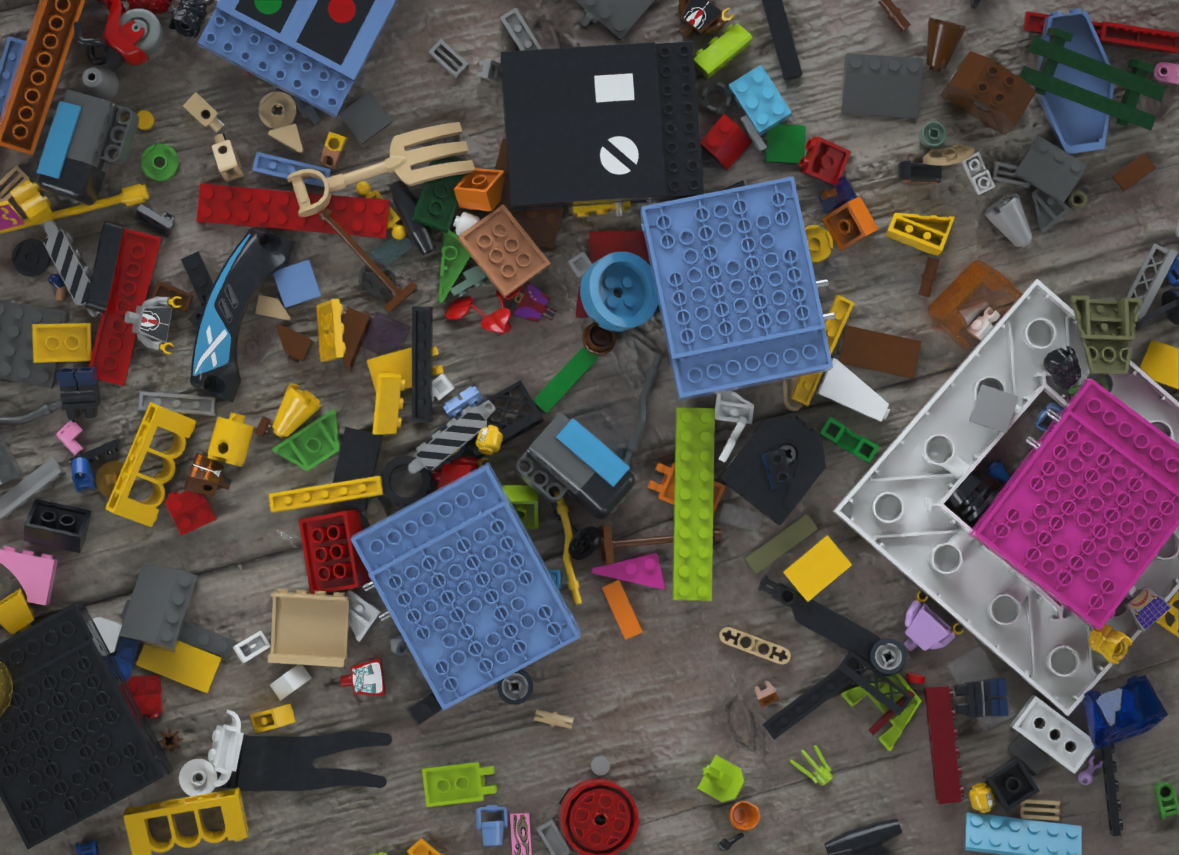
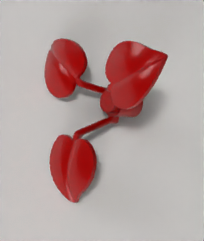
M523 285L506 298L497 289L495 294L500 298L501 308L490 315H486L472 304V297L463 296L454 300L447 307L444 317L450 320H457L467 315L470 309H474L484 317L481 322V327L484 330L499 333L500 335L506 334L511 330L512 325L509 322L511 311L505 308L504 300H510L515 297Z

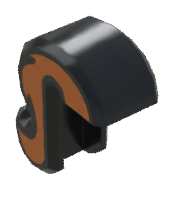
M901 161L898 164V181L908 184H939L942 181V166Z

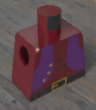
M529 282L523 285L510 308L512 316L539 323L542 316L552 321L557 311L547 306L550 298Z

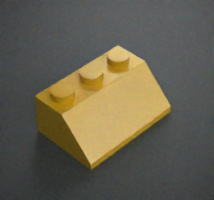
M379 372L373 423V434L375 435L396 434L397 428L401 429L402 417H398L399 410H403L404 398H400V391L405 389V379H402V374Z

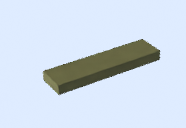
M806 513L747 556L745 560L755 574H757L818 528Z

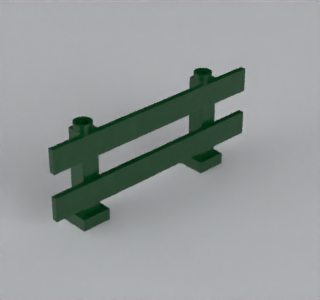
M1048 28L1046 35L1050 37L1049 42L1033 36L1028 51L1044 57L1039 71L1023 66L1019 77L1033 86L1037 94L1045 96L1046 92L1115 117L1117 120L1116 124L1127 127L1128 123H1131L1149 131L1152 130L1156 116L1136 109L1140 94L1160 102L1163 99L1166 87L1146 79L1147 73H1153L1154 65L1141 60H1130L1128 67L1132 68V72L1129 73L1064 48L1065 42H1071L1073 34L1061 29ZM1061 63L1126 88L1121 103L1053 77L1057 64Z

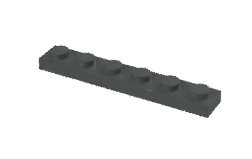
M129 599L126 601L120 618H125L130 603ZM187 621L184 622L179 638L183 642L225 658L230 657L236 641Z

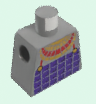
M1134 585L1127 594L1130 599L1124 603L1125 608L1140 631H1145L1171 608L1165 600L1147 586L1138 590Z

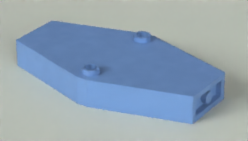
M1081 8L1070 9L1069 14L1062 15V11L1051 12L1049 17H1045L1042 34L1043 40L1048 42L1050 40V37L1046 35L1048 28L1061 29L1073 34L1071 42H1065L1064 48L1110 65L1087 11L1081 12ZM1040 55L1038 60L1037 71H1039L1044 58ZM1061 63L1057 64L1053 77L1112 99L1113 83ZM1046 92L1045 96L1036 93L1061 150L1068 154L1105 148L1110 115Z

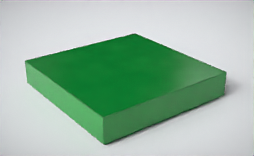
M778 124L768 130L765 162L799 164L801 158L804 157L806 125Z

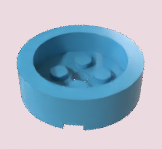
M629 252L608 254L593 262L582 277L580 296L583 307L588 316L592 317L600 327L615 332L630 330L649 320L657 309L658 300L651 266L635 254ZM614 288L618 289L620 293H622L620 295V298L614 296Z

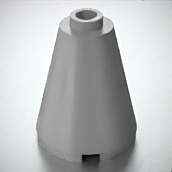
M97 65L83 73L81 78L83 94L110 101L118 93V77L108 67Z
M1017 193L1008 195V200L1000 199L991 205L984 215L1016 247L1021 246V248H1024L1031 243L1033 236L1020 198Z

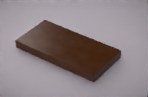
M846 325L839 362L845 365L914 379L922 341Z

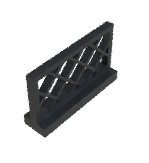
M521 380L487 399L494 406L497 399H507L505 409L495 407L497 411L504 412L501 422L491 420L492 414L487 419V427L490 423L500 425L498 431L503 434L501 446L544 422L543 417ZM521 387L523 391L521 400L511 397L513 390ZM510 400L520 402L518 412L507 410ZM523 403L531 405L534 410L528 415L520 413ZM506 413L517 415L513 424L504 423ZM472 440L468 442L478 459L486 455L478 451L479 448L476 445L474 446Z

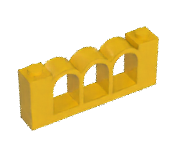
M150 402L105 509L119 516L152 527L158 517L159 509L156 507L162 503L165 496V489L162 484L172 479L176 469L173 459L179 457L185 450V437L190 438L194 432L196 420ZM158 426L171 431L173 434V445L167 451H158L149 447ZM147 451L160 456L163 460V468L155 476H148L139 472ZM136 477L152 483L153 491L147 500L138 501L128 497Z
M240 788L127 807L123 814L132 855H152L153 851L166 852L175 843L183 848H191L196 846L202 838L209 843H218L228 837V841H242L248 837L249 829ZM221 806L225 827L218 832L210 831L204 825L201 809ZM194 811L198 833L193 836L182 835L177 829L174 814ZM167 815L172 837L166 841L156 840L150 832L148 819Z

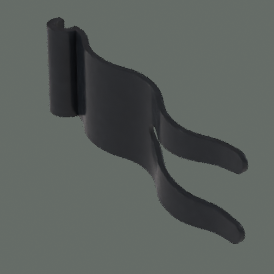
M346 731L315 736H250L244 734L236 772L232 771L229 780L221 788H240L241 791H306L335 786L383 788L387 784V779L384 776L350 769L315 768L313 763L316 758L362 747L388 746L392 743V736L388 733L370 731Z

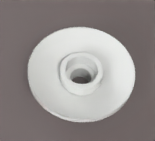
M193 759L187 762L179 774V783L183 791L189 796L211 793L215 789L211 785L212 781L218 780L217 771L214 770L215 767L204 759ZM197 774L203 776L202 781L196 779Z

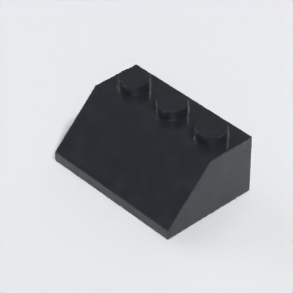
M35 499L24 524V541L80 553L86 540L91 511Z

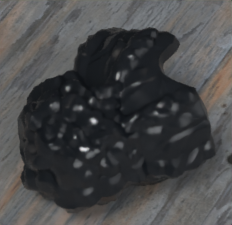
M181 0L178 8L172 13L169 29H175L185 37L196 38L200 31V24L206 17L207 5L202 0Z
M1066 346L1067 350L1059 348L1048 353L1043 363L1045 369L1052 374L1054 383L1062 389H1069L1081 378L1079 360L1075 355V350L1070 346Z

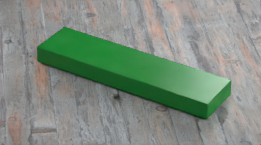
M583 346L533 401L547 414L599 357L588 352Z

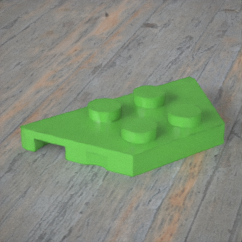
M332 409L272 448L273 452L306 471H310L339 452L340 443L335 409Z

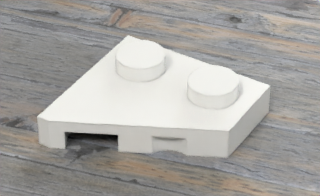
M732 390L716 394L715 420L737 423L740 417L743 416L747 419L746 424H752L754 410L752 403Z
M349 589L345 595L350 596L349 626H351L357 641L360 642L381 611Z

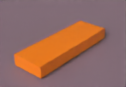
M617 580L602 587L625 640L642 633L643 631L620 581Z

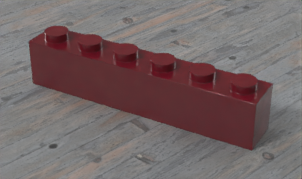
M947 685L924 687L936 803L962 802L961 797H964L963 785H960L959 778H962V769L957 763V758H960L959 747L955 745V739H958L957 728L953 727V720H956L955 709H951V701L954 700L953 690L949 689Z

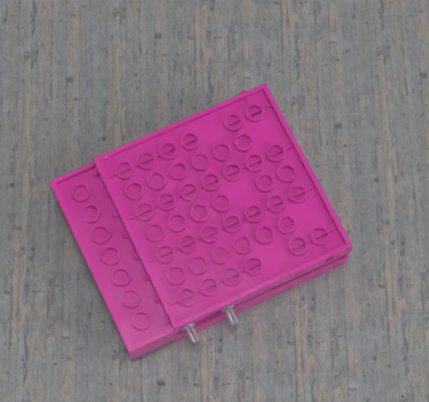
M1089 378L1084 380L1059 414L1051 409L1048 410L1049 412L1046 415L1052 418L1053 422L1038 442L1030 436L1026 439V442L1033 447L968 535L1088 626L1101 630L1107 620L1115 615L1116 612L1114 611L1179 526V444L1093 379Z

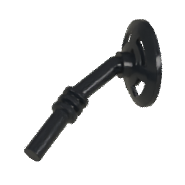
M549 490L550 496L555 497L551 490ZM557 502L550 503L552 508L554 509L553 513H556L555 516L559 517L558 521H560L561 517L560 514L558 515L556 507L558 506ZM570 521L573 538L568 548L569 555L575 560H581L595 551L600 542L601 534L594 526H587L578 531ZM591 531H593V533H594V538H593V539H592V534L590 533ZM588 545H590L585 551L580 553V549L586 548Z

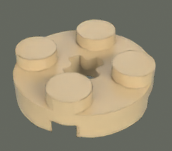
M270 92L261 99L259 104V117L271 129L293 124L298 114L295 101L289 94L284 92ZM275 106L278 108L283 107L281 115L273 114Z

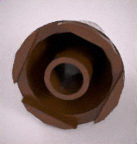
M929 17L926 64L930 65V70L940 72L941 68H946L965 32L966 26L939 19L934 20V18Z

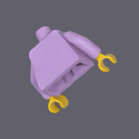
M919 591L915 596L916 601L912 602L906 613L905 626L907 629L905 634L909 639L904 645L910 651H913L917 646L924 651L929 648L932 650L943 648L955 638V634L963 633L964 629L961 628L956 632L955 627L959 623H953L950 627L925 603L921 605V603L928 599V595L922 600L919 598L921 593Z

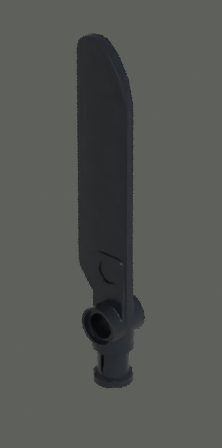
M764 575L757 588L759 591L763 590L772 595L771 598L781 604L790 607L797 623L839 646L853 651L869 662L870 652L874 644L882 640L871 631L811 599L807 602L799 592L781 582L776 583L772 581L767 575ZM788 590L791 593V599L784 601L782 594ZM890 654L884 656L886 661L892 659Z

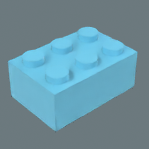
M762 65L729 84L728 89L744 115L748 116L760 136L791 117V110Z

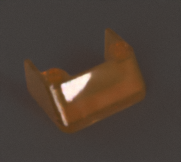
M981 260L973 261L928 307L930 318L964 351L968 350L971 346L958 334L964 326V318L958 310L983 285L992 291L1004 288L1015 300L1023 295L1000 272Z

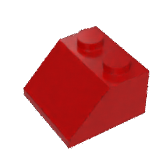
M725 114L700 141L701 148L726 170L732 166L752 143L744 131Z

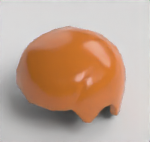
M748 801L736 802L730 808L729 820L735 828L744 831L750 830L759 823L760 813L758 807Z

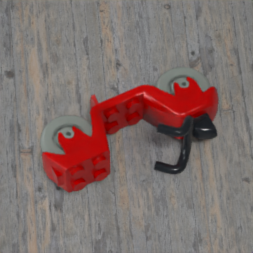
M101 0L105 4L104 7L110 11L104 32L106 43L97 38H83L81 22L74 23L75 40L78 44L87 47L88 60L94 65L107 63L108 68L112 72L116 71L124 62L132 66L146 63L149 61L147 55L155 52L163 39L162 26L152 12L145 9L126 11L121 0ZM94 46L99 47L104 56L95 57Z

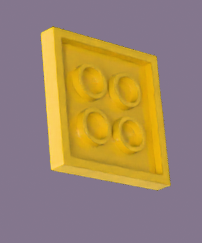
M331 299L316 305L320 362H329L342 358L346 352L345 343L342 341V335L344 334V325L341 323L343 307L339 299Z

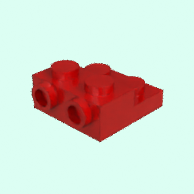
M812 137L806 143L807 153L799 162V167L801 168L799 172L813 179H818L838 187L851 151L821 137Z
M178 491L167 495L168 499L164 501L181 536L217 520L205 494L184 491L179 494Z
M155 674L129 677L127 683L143 715L147 714V718L159 717V713H163L161 676Z

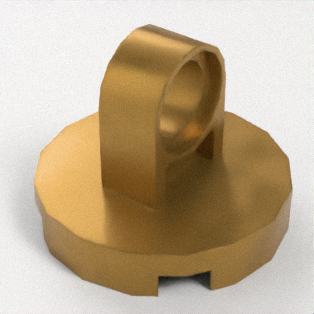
M109 461L98 469L95 483L102 495L110 498L123 468V462Z

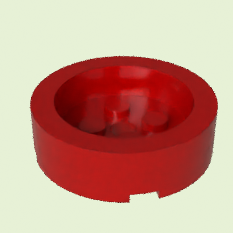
M592 778L578 783L565 795L560 806L559 825L561 832L568 843L582 855H615L630 845L638 829L639 814L634 800L623 787L608 779ZM602 814L605 816V821L603 824L598 825L595 823V818Z

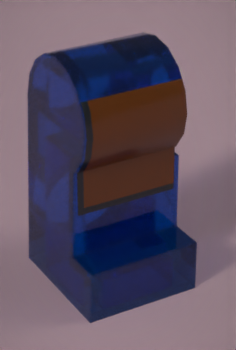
M845 175L838 179L839 184L819 194L818 199L825 211H834L845 203L857 198L853 187Z

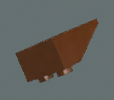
M350 307L347 308V311L343 310L341 315V322L344 325L342 341L346 346L343 361L344 368L349 371L353 368L373 319L370 315Z

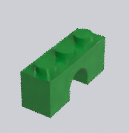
M831 417L827 418L819 432L823 438L867 464L871 462L879 448L878 445L853 433L846 426Z

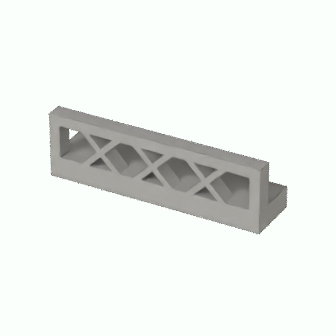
M1155 243L1126 298H1131L1133 294L1134 298H1142V303L1138 309V321L1146 315L1178 253L1172 249L1167 250ZM1155 250L1165 254L1163 260L1155 263L1153 258ZM1153 266L1155 275L1153 278L1146 280L1144 271L1146 268ZM1144 283L1146 292L1144 295L1137 297L1135 289L1137 285Z
M54 457L0 497V519H6L66 473Z

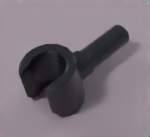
M741 832L729 842L723 838L718 843V847L723 851H727L736 841L744 837V834Z

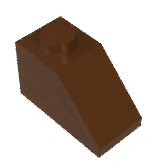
M277 324L276 328L285 353L289 354L288 359L297 363L299 360L304 362L314 341Z

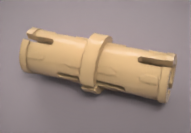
M536 709L534 721L551 724L550 726L552 727L556 725L569 729L572 728L574 717L559 715L555 711L550 713Z

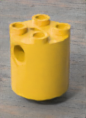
M232 412L229 419L217 416L207 458L240 467L243 466L255 428L254 426L244 424L246 416Z

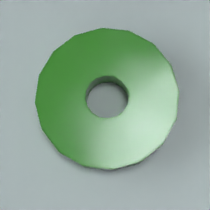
M153 144L142 154V170L147 177L154 181H168L179 170V156L167 144ZM162 157L165 159V165L158 168L155 165V161L157 158Z

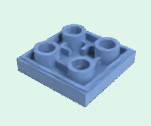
M310 260L279 269L273 273L285 308L321 297Z

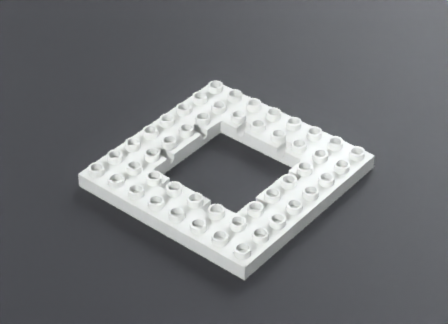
M1036 279L834 508L833 512L1064 715L1069 716L1113 665V663L1106 660L1103 654L1097 653V651H1093L1090 648L1088 637L1094 628L1088 626L1061 604H1057L1045 592L969 536L968 533L972 528L944 505L946 500L1005 434L969 421L980 386L983 384L1019 396L1009 428L1042 391L1064 408L1072 398V395L1068 389H1062L1054 383L1052 374L1045 369L1043 363L1048 353L1059 348L1067 350L1066 346H1070L1075 350V355L1079 360L1078 363L1081 368V378L1070 388L1081 385L1084 380L1089 378L1095 380L1104 377L1111 394L1178 444L1179 402L1131 360L1127 375L1090 374L1074 311ZM1179 526L1134 584L1138 590L1144 586L1149 587L1166 602L1179 589ZM1126 595L1114 611L1116 612L1115 615L1109 618L1105 624L1112 626V629L1121 631L1134 641L1142 631L1138 629L1124 606V603L1130 599Z

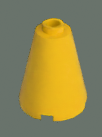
M290 383L287 387L272 425L273 432L281 438L292 434L322 406L312 393L306 389L304 391L299 390L300 386L294 383Z

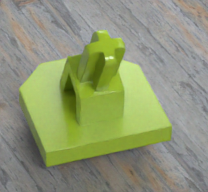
M715 755L710 766L703 767L704 777L697 789L722 803L734 800L745 783L742 769Z

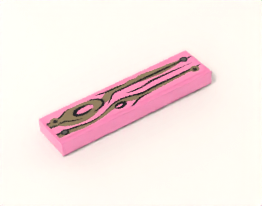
M529 813L510 814L512 855H532Z

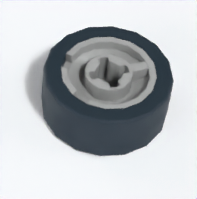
M886 638L874 644L869 660L871 666L877 672L884 676H893L903 669L907 654L900 642ZM890 654L892 659L886 661L884 656Z
M520 669L497 682L499 696L508 704L518 705L524 703L533 692L534 684L532 677L527 671ZM513 683L519 684L517 690L512 689Z

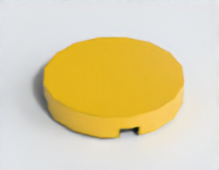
M819 225L805 227L812 263H819L831 254L833 248L832 236L829 231Z

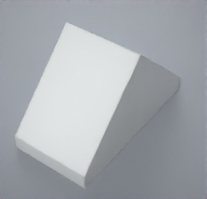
M101 617L94 618L93 621L110 653L116 652L121 639L119 633L122 624Z
M259 631L235 645L233 649L242 663H246L270 648L271 645L262 631Z
M297 665L271 683L270 687L281 701L312 679V677L303 665Z

